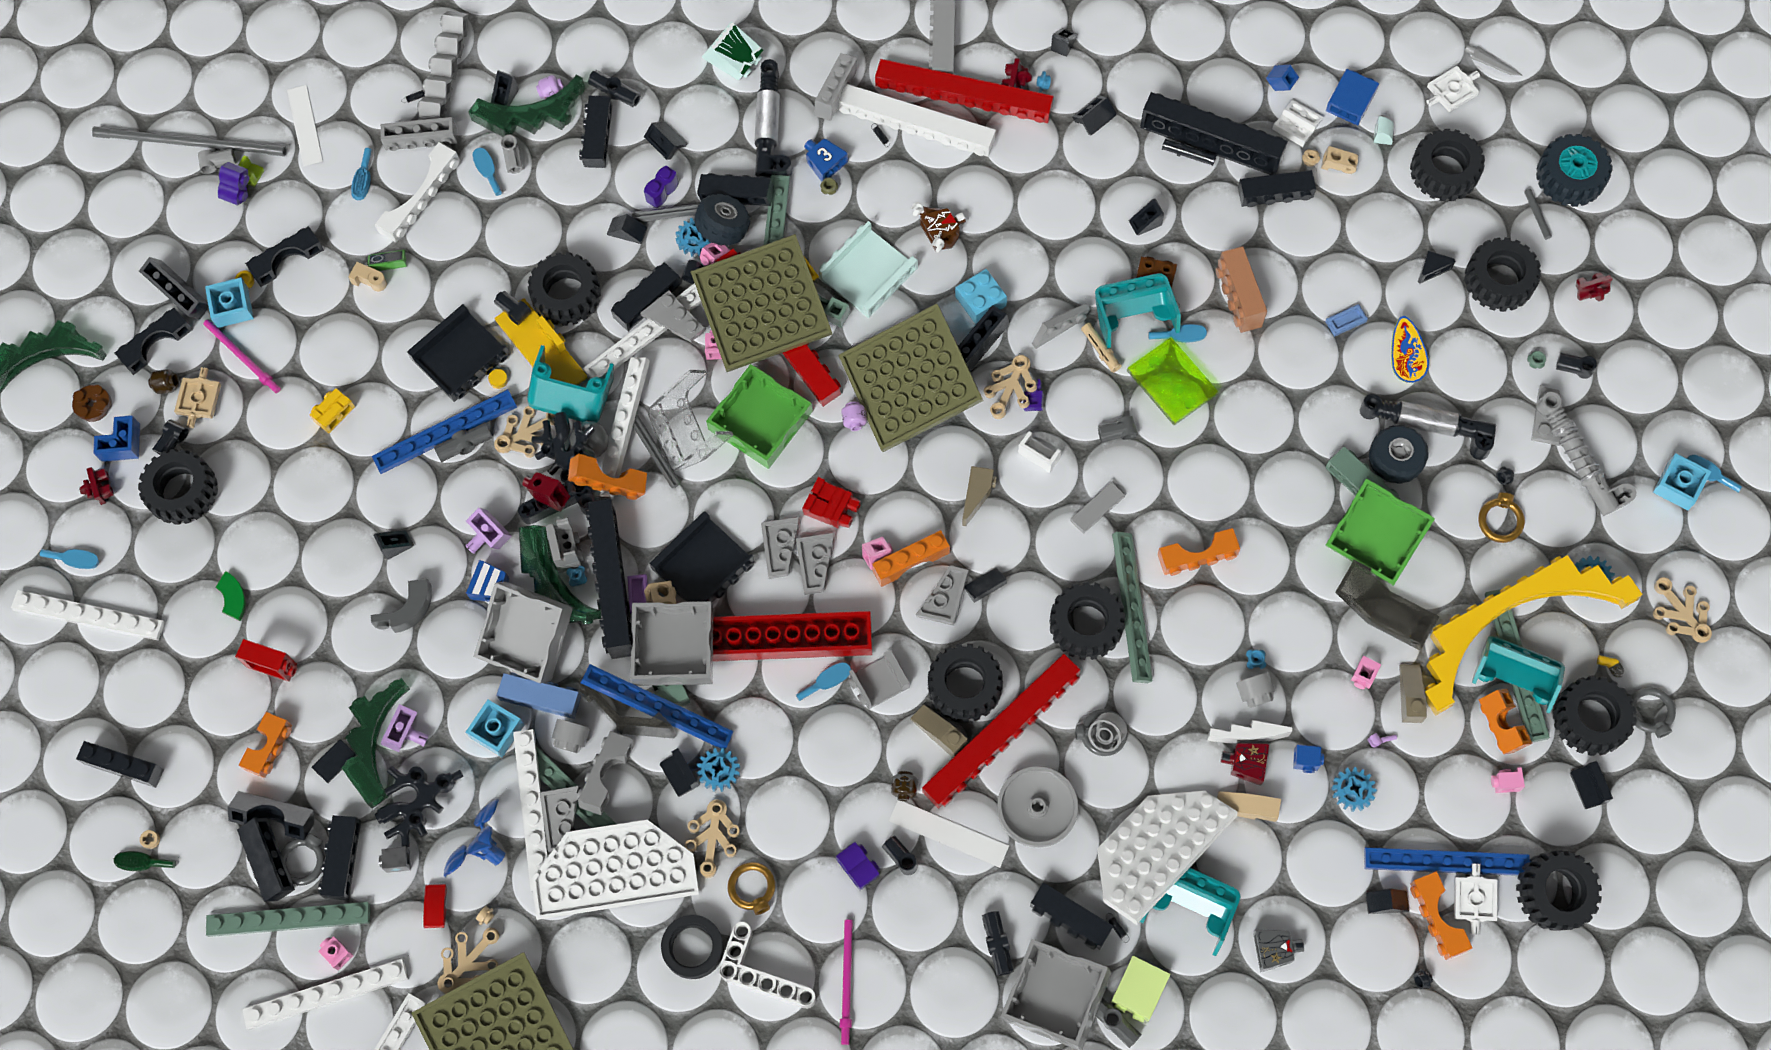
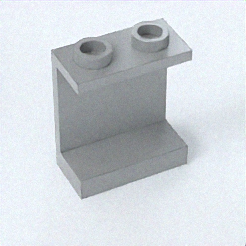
M891 649L884 653V658L855 673L853 669L849 671L850 678H848V681L853 689L856 688L859 695L857 697L861 705H866L868 710L910 688V683Z

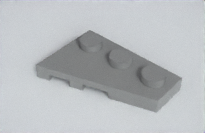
M670 291L666 292L641 312L642 317L654 321L655 324L671 330L672 333L689 342H692L705 332V328Z
M1085 303L1043 322L1032 345L1037 349L1074 325L1082 323L1087 318L1086 315L1090 308Z
M1540 386L1537 402L1547 392H1555L1560 396V391ZM1546 400L1547 405L1552 407V403ZM1536 403L1531 440L1562 446L1559 445L1562 438L1554 437L1551 432L1553 424H1549L1550 420L1546 419L1548 416L1538 411Z
M799 517L761 523L769 579L786 577L789 574Z
M834 533L796 538L804 595L824 592Z
M949 566L937 583L934 591L927 597L922 608L916 613V617L954 626L969 570Z
M580 786L540 792L548 853L555 849L566 832L573 831L578 803L577 794Z

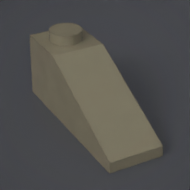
M971 466L962 526H967L991 494V488L996 487L997 477L994 476V469Z
M1400 664L1402 723H1422L1427 718V709L1420 665Z
M925 705L910 718L952 758L967 745V738Z

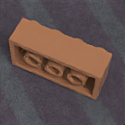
M1243 247L1223 251L1218 260L1216 275L1218 279L1221 278L1223 294L1228 297V308L1230 311H1233L1234 324L1236 327H1239L1240 333L1261 328L1267 314V309Z

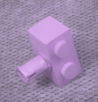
M478 507L466 520L477 533L465 545L474 554L485 542L491 548L499 550L512 537L486 509Z
M399 704L382 738L381 745L399 752L404 741L409 739L424 747L429 735L413 729L412 724L417 712Z

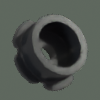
M1503 466L1497 471L1496 478L1502 485L1511 484L1514 481V472L1510 468Z
M1420 969L1418 973L1414 974V981L1419 989L1431 988L1433 978L1428 971Z

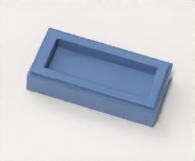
M1357 304L1327 318L1325 322L1335 337L1367 322L1368 318L1360 305Z

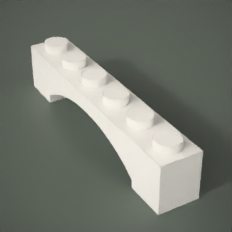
M440 142L428 155L431 161L430 169L419 190L400 207L390 212L385 211L375 223L380 234L396 243L400 238L404 237L408 227L416 221L417 216L426 208L429 200L437 194L442 183L447 181L449 174L459 165L460 160L457 153Z

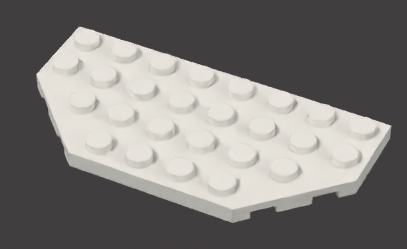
M1206 791L1147 796L1097 848L1104 903L1137 925L1237 817V811Z
M649 820L566 832L531 879L537 920L699 894L694 854Z

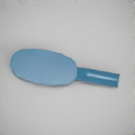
M370 148L364 149L361 167L357 169L353 177L351 194L355 200L364 199L370 187L371 175L368 171L372 152Z
M484 148L475 149L472 156L476 168L483 177L488 179L495 195H501L502 191L494 177L495 167L491 156Z
M1192 324L1180 325V333H1176L1174 328L1172 331L1148 332L1149 340L1172 338L1175 342L1182 343L1197 342L1203 340L1207 335L1205 327Z
M1690 455L1686 458L1711 471L1707 480H1717L1738 493L1741 490V485L1723 476L1720 469L1709 460L1697 455Z
M44 549L40 551L41 557L62 560L66 565L79 569H94L99 565L98 557L84 550L73 549L67 550L64 553Z
M838 663L829 667L817 677L816 683L797 693V699L801 701L819 689L826 690L840 684L850 675V666L847 663Z

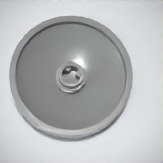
M1028 767L1014 773L1004 783L998 796L997 812L1003 829L1012 839L1025 846L1041 848L1054 845L1069 834L1076 822L1078 799L1070 782L1057 771L1046 767Z

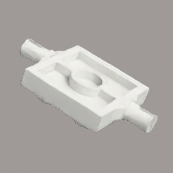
M1456 66L1428 83L1427 87L1434 94V97L1427 100V104L1429 107H1432L1440 102L1450 113L1468 102L1479 93L1473 84V80L1480 77L1479 72L1474 71L1467 75Z
M1472 864V876L1466 878L1454 877V919H1465L1471 922V934L1480 935V922L1497 921V880L1480 877L1481 864Z

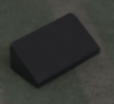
M996 567L967 584L964 589L975 603L1007 584V579Z
M340 739L311 768L329 783L357 754Z

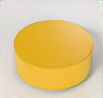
M240 271L235 276V279L242 278L248 289L255 283L254 276L249 271Z
M495 369L489 374L488 380L493 388L500 389L506 386L508 377L503 370Z

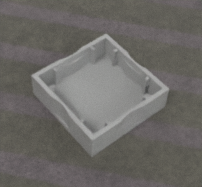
M497 582L493 587L487 608L486 621L480 632L473 657L495 666L508 668L516 674L540 684L551 682L573 607L508 582Z
M711 601L682 602L678 604L632 603L633 647L630 671L632 684L636 686L713 684L714 609Z
M1031 939L1021 964L1019 977L1011 989L1001 1017L1007 1023L1074 1049L1082 1050L1112 973L1106 966L1082 957L1065 954L1055 947Z

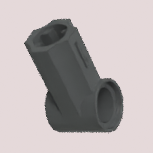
M1124 416L1116 422L1098 425V434L1101 442L1120 438L1122 440H1129L1138 435L1133 416Z

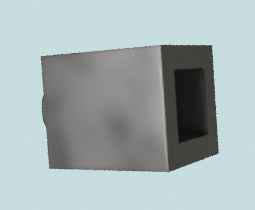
M406 846L381 849L382 855H379V866L386 873L411 870L410 850Z

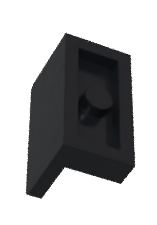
M1097 96L1073 115L1072 118L1075 123L1083 124L1088 135H1093L1116 116V112L1108 97Z
M666 122L651 123L644 135V138L666 160H670L673 157L677 148L687 146V143Z
M679 748L671 751L673 756L662 761L660 766L677 796L681 797L698 787L699 784Z
M1597 761L1570 772L1584 809L1606 804L1613 799Z

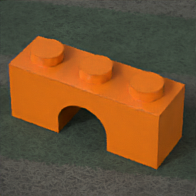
M1498 689L1478 699L1481 704V711L1486 715L1489 728L1494 733L1498 748L1503 754L1515 753L1533 744L1525 725L1510 727L1507 724L1506 715L1508 711L1516 707L1508 689Z
M265 712L257 730L267 736V743L260 750H253L247 747L238 766L245 771L266 778L267 774H270L273 769V762L276 756H279L282 751V744L285 738L287 739L291 734L292 725L283 718Z

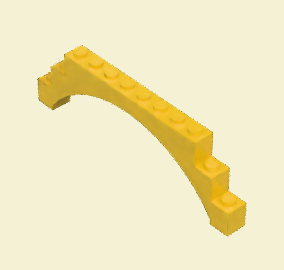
M1568 555L1563 558L1561 556L1556 557L1550 562L1551 565L1537 568L1530 577L1527 575L1521 577L1516 581V585L1512 587L1510 585L1505 586L1500 590L1501 593L1495 597L1493 594L1486 597L1481 605L1477 606V604H1474L1466 609L1467 613L1463 615L1456 614L1449 619V623L1445 625L1441 623L1432 629L1433 632L1430 638L1441 655L1439 653L1432 655L1426 666L1437 682V685L1434 682L1425 688L1427 704L1435 716L1454 705L1455 701L1452 698L1454 681L1458 666L1466 649L1481 630L1504 612L1521 604L1552 596L1596 598L1617 604L1623 609L1639 600L1643 594L1629 575L1624 578L1619 576L1610 583L1599 565L1593 568L1588 566L1579 572Z

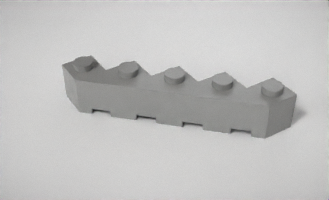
M447 11L440 18L442 33L437 35L434 41L437 53L429 59L431 75L423 82L425 97L417 104V112H419L420 119H437L446 116L447 109L445 108V103L450 101L453 90L451 81L456 78L458 71L457 59L462 56L464 48L463 37H467L468 33L467 13Z

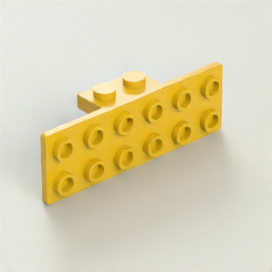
M525 298L519 301L524 302L531 309L532 313L520 325H516L504 311L494 318L532 367L541 345H544L545 363L551 367V379L579 385L588 378L586 373L566 350L564 345L566 340L562 334H557L554 331L555 327L549 319L546 321L543 316L539 317Z

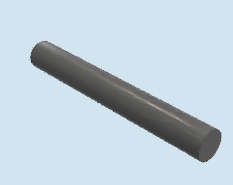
M1527 189L1524 193L1545 240L1550 239L1552 235L1531 189Z

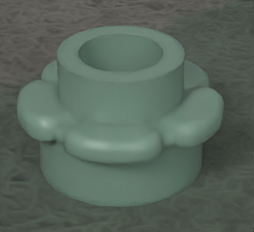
M1541 351L1532 352L1527 358L1529 366L1534 369L1543 368L1546 362L1545 354Z

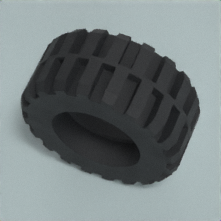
M1450 129L1436 130L1433 134H1427L1419 142L1410 164L1411 177L1413 180L1415 179L1414 184L1416 187H1420L1421 192L1429 194L1432 199L1439 198V201H1446V199L1456 201L1457 197L1462 199L1467 194H1470L1476 187L1485 167V156L1482 155L1483 150L1480 146H1477L1478 142L1474 138L1471 139L1469 138L1470 135L1467 133L1462 134L1460 130L1456 129L1454 131H1450ZM1437 156L1451 157L1461 165L1463 172L1458 174L1443 173L1434 166L1432 159Z
M1500 237L1494 238L1493 241L1487 240L1483 245H1479L1465 269L1466 275L1464 280L1465 284H1468L1466 287L1468 293L1472 292L1473 294L1472 298L1475 301H1480L1481 306L1485 307L1486 305L1493 311L1499 309L1500 312H1506L1508 308L1512 311L1517 309L1518 306L1521 307L1526 304L1527 300L1531 298L1536 290L1541 277L1540 262L1535 260L1537 255L1529 251L1530 247L1526 244L1523 246L1520 244L1521 241L1518 240L1511 241V238L1507 237L1504 240H1501ZM1502 264L1511 268L1517 275L1518 283L1503 285L1496 282L1490 277L1487 266Z
M559 252L556 253V256H547L545 261L540 260L537 263L538 267L532 269V276H529L528 293L538 315L543 316L546 321L549 319L552 324L558 325V323H561L562 326H568V323L578 324V320H586L589 313H594V306L597 307L599 305L601 289L596 271L587 259L583 260L582 256L578 254L573 256L570 252L562 255ZM569 278L581 283L578 292L568 299L558 300L548 295L552 285L559 280Z
M171 449L169 453L166 451L161 452V456L157 458L154 456L151 459L152 462L149 465H145L143 468L145 472L141 473L139 477L142 482L138 483V490L140 491V499L144 502L143 504L158 519L166 523L172 522L174 525H180L182 521L185 524L191 523V519L195 518L198 520L203 512L207 513L210 510L208 508L209 505H213L215 502L213 496L217 495L218 489L215 486L218 485L215 473L202 457L186 449H181L180 452L177 449ZM181 474L193 475L192 486L184 496L173 500L164 499V489L172 478Z
M1086 581L1081 586L1075 583L1072 584L1070 589L1066 587L1062 590V594L1056 597L1055 603L1051 608L1049 623L1050 633L1053 634L1055 644L1059 643V649L1063 652L1067 650L1069 656L1073 658L1075 655H1078L1081 660H1085L1086 657H1090L1093 660L1097 659L1098 655L1102 657L1107 655L1109 650L1112 651L1116 647L1125 626V613L1123 612L1122 602H1118L1119 597L1115 593H1110V588L1105 586L1103 589L1100 587V583L1096 582L1094 585H1089V581ZM1078 607H1093L1104 616L1106 621L1105 627L1100 633L1095 635L1079 634L1069 624L1070 613Z
M962 643L956 644V648L952 649L951 646L945 648V652H940L936 656V660L932 661L930 671H928L929 697L933 701V706L936 710L940 709L943 716L947 717L949 715L953 721L963 719V722H969V719L977 721L980 720V716L984 715L986 717L990 714V710L995 709L998 700H1000L1003 686L1002 670H1000L999 662L993 659V654L984 652L983 647L978 646V648H974L971 643H967V646L962 647ZM963 667L976 670L984 680L982 691L971 698H960L953 695L948 690L946 684L947 677L952 671Z
M1588 676L1586 679L1582 677L1571 683L1560 694L1559 699L1554 705L1556 710L1553 712V719L1557 720L1554 727L1556 730H1560L1559 737L1561 740L1566 739L1568 741L1567 746L1570 748L1576 747V751L1581 754L1587 751L1589 756H1595L1597 753L1605 755L1609 751L1616 750L1632 735L1634 731L1633 726L1636 725L1637 718L1633 717L1637 713L1636 707L1631 705L1634 702L1632 697H1627L1625 694L1627 690L1624 687L1620 689L1616 681L1608 682L1607 677L1600 676L1598 679H1596V676ZM1583 700H1593L1603 705L1611 719L1609 730L1598 732L1585 726L1578 714L1579 703Z
M1559 850L1541 853L1538 856L1532 857L1529 863H1525L1522 867L1524 872L1519 873L1517 878L1520 880V884L1516 885V891L1520 893V896L1517 897L1518 903H1522L1524 906L1521 910L1524 914L1530 915L1528 919L1532 923H1538L1539 927L1543 929L1549 928L1551 931L1573 930L1584 926V923H1589L1593 919L1591 914H1597L1599 910L1597 903H1601L1602 896H1599L1602 886L1601 884L1598 885L1597 882L1599 876L1597 873H1593L1592 869L1594 867L1590 862L1584 863L1585 858L1580 855L1575 856L1574 852ZM1554 871L1562 873L1568 879L1572 888L1570 904L1564 910L1556 909L1549 902L1546 895V881Z

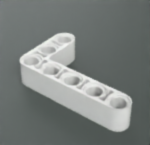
M746 922L735 924L719 967L721 978L728 983L808 1009L813 1007L816 1003V996L811 988L743 966L753 933L751 927ZM739 929H748V934L745 937H739L737 935ZM735 947L741 949V953L737 957H733L730 954L731 950ZM727 967L734 968L732 976H724L723 973ZM745 974H753L752 982H743ZM765 980L773 982L771 989L765 990L762 988ZM789 986L793 989L790 996L782 995L781 992L784 987ZM804 993L812 995L809 1003L801 1001V996Z

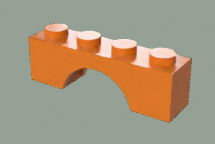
M578 454L570 459L568 481L575 482L578 486L586 485L592 487L593 490H605L611 495L626 496L629 500H636L645 495L646 472L630 468L621 473L619 478H611L601 471L596 458Z
M1231 528L1214 533L1212 545L1205 551L1198 553L1189 552L1178 543L1159 548L1157 555L1164 575L1170 574L1173 576L1181 573L1182 570L1189 569V571L1198 569L1200 565H1214L1222 559L1232 560L1239 554L1240 546L1234 529Z
M940 530L872 563V570L880 586L883 587L899 579L904 572L915 565L927 561L934 562L950 554V546Z
M1437 871L1410 883L1411 894L1415 899L1417 898L1420 904V913L1424 918L1426 917L1429 923L1428 930L1431 936L1437 940L1439 954L1444 956L1445 960L1470 951L1473 947L1465 930L1447 925L1439 915L1438 901L1445 888Z

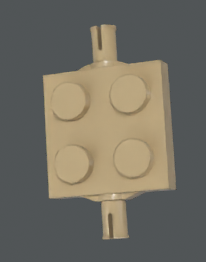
M201 367L198 378L182 379L174 412L176 415L188 416L186 425L188 428H194L196 418L213 419L221 384L220 382L206 379L209 371L207 368Z

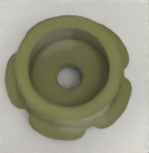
M825 178L820 184L821 192L825 195H833L838 189L837 182L833 178Z

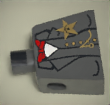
M1256 930L1253 933L1260 972L1290 964L1295 960L1294 953L1304 952L1303 940L1291 941L1289 931Z

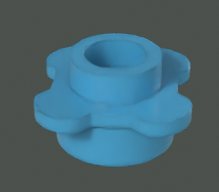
M1045 71L1042 72L1041 76H1038L1036 82L1041 93L1043 89L1048 90L1051 83V77L1046 75Z
M583 566L567 570L566 574L569 576L568 583L570 586L574 587L575 585L578 586L587 582Z
M1248 650L1246 653L1248 657L1247 667L1249 669L1254 667L1264 669L1266 667L1264 662L1266 653L1263 650Z

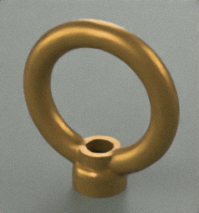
M1499 493L1498 498L1485 503L1478 516L1479 527L1483 534L1490 540L1498 543H1507L1515 540L1520 536L1525 525L1524 514L1521 508L1513 502L1514 495L1510 493ZM1499 506L1501 508H1509L1514 512L1517 518V525L1513 532L1508 535H1498L1489 529L1486 516L1491 508Z
M756 862L742 864L729 877L727 885L729 897L736 906L745 910H754L755 915L763 914L770 909L768 902L775 892V878L772 872L763 864ZM755 870L765 876L767 891L763 897L747 902L737 895L735 885L741 874L746 871Z

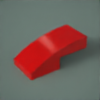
M446 884L425 886L424 929L445 927L447 911L445 907Z

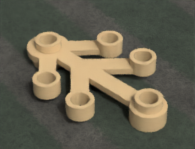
M1024 355L1016 356L1011 365L1000 370H994L991 373V377L997 384L984 388V394L987 398H993L996 392L1005 389L1000 401L990 407V412L995 419H1002L1006 415L1005 407L1013 390L1017 395L1019 407L1027 408L1029 406V399L1024 395L1018 382L1021 374L1026 382L1025 388L1028 392H1034L1037 389L1036 382L1032 380L1028 371L1031 365L1030 360ZM1012 373L1010 378L1003 380V376Z
M530 406L525 407L519 430L512 436L513 428L518 426L519 420L517 416L509 415L503 435L498 436L494 442L495 449L499 453H508L513 450L524 453L528 458L533 457L536 451L532 445L523 446L516 442L520 440L532 442V436H537L533 435V433L543 429L542 422L544 420H549L550 424L554 425V421L551 419L555 417V414L546 413V418L528 427L530 420L534 418L536 413ZM531 410L532 413L527 415V411ZM510 420H516L514 423H510ZM503 443H507V446L501 447ZM528 449H532L531 453H526Z
M1665 577L1658 579L1654 584L1655 591L1663 594L1677 611L1657 607L1653 611L1654 618L1657 620L1670 618L1686 621L1690 626H1679L1676 622H1671L1666 626V632L1669 635H1675L1676 633L1691 635L1699 643H1705L1710 640L1712 631L1706 625L1707 612L1710 609V605L1706 601L1699 602L1696 605V611L1699 613L1698 622L1693 617L1694 596L1697 594L1696 588L1687 586L1683 590L1685 597L1684 606L1671 591L1672 582ZM1659 585H1663L1665 590H1662ZM1687 590H1691L1693 595H1689ZM1700 605L1705 606L1706 610H1702ZM1657 611H1661L1663 616L1658 615ZM1670 626L1675 627L1676 631H1672ZM1698 631L1703 632L1704 636H1700Z
M719 799L712 800L707 806V812L697 820L689 821L688 829L691 833H697L700 827L709 820H711V824L707 830L695 839L687 840L684 845L688 849V844L693 843L695 845L694 848L688 849L693 853L697 850L698 846L708 839L705 862L700 865V872L705 878L713 877L717 871L713 863L716 840L724 848L727 857L732 858L737 854L736 847L730 844L719 830V820L727 828L728 835L732 838L739 836L740 829L727 817L726 804ZM719 806L720 811L714 812L713 808ZM693 823L698 825L695 830L690 828ZM736 828L737 833L731 834L730 830ZM734 848V853L728 854L727 850ZM707 865L711 866V870L709 872L704 871V868Z
M488 928L484 931L483 939L467 957L466 942L468 936L465 932L457 933L455 940L458 943V967L453 972L451 966L453 950L447 947L441 951L444 974L438 980V988L441 992L447 994L480 976L459 978L464 971H489L491 969L488 968V963L491 961L496 963V967L498 966L497 961L494 959H490L487 962L473 963L489 944H494L498 941L499 933L495 928ZM489 932H493L495 934V938L493 940L487 939V934ZM464 934L466 937L465 941L459 942L457 939L458 935ZM445 950L451 951L449 958L443 956ZM450 979L452 986L446 987L444 981Z

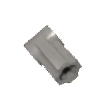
M513 135L504 136L501 139V146L507 172L512 174L519 173L523 170L517 140Z
M232 148L217 152L202 150L198 153L200 171L204 174L214 173L217 170L216 168H220L227 162L236 164V157Z

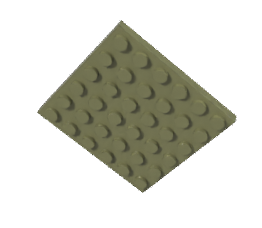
M796 234L691 271L726 372L833 335Z
M938 304L838 355L860 404L865 407L868 423L882 452L984 401Z
M525 952L411 1012L429 1050H574Z

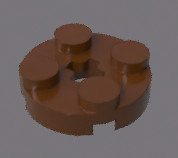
M100 385L85 386L73 393V411L79 418L87 422H96L103 419L107 415L108 409L112 406L110 395ZM91 400L96 401L93 403V407L88 405Z

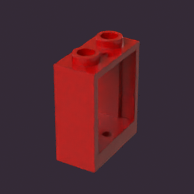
M245 639L242 640L235 656L249 669L288 682L297 671V663L287 653Z

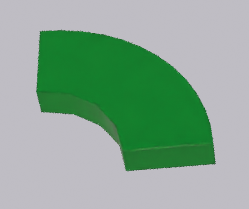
M225 571L215 587L224 597L222 613L241 621L246 606L243 588L234 576Z

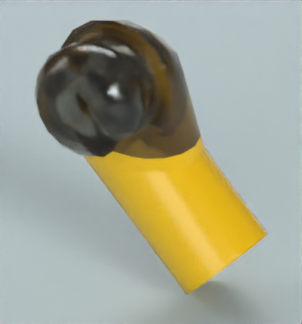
M1602 655L1598 656L1597 664L1607 666L1614 677L1620 678L1624 675V668L1618 659Z

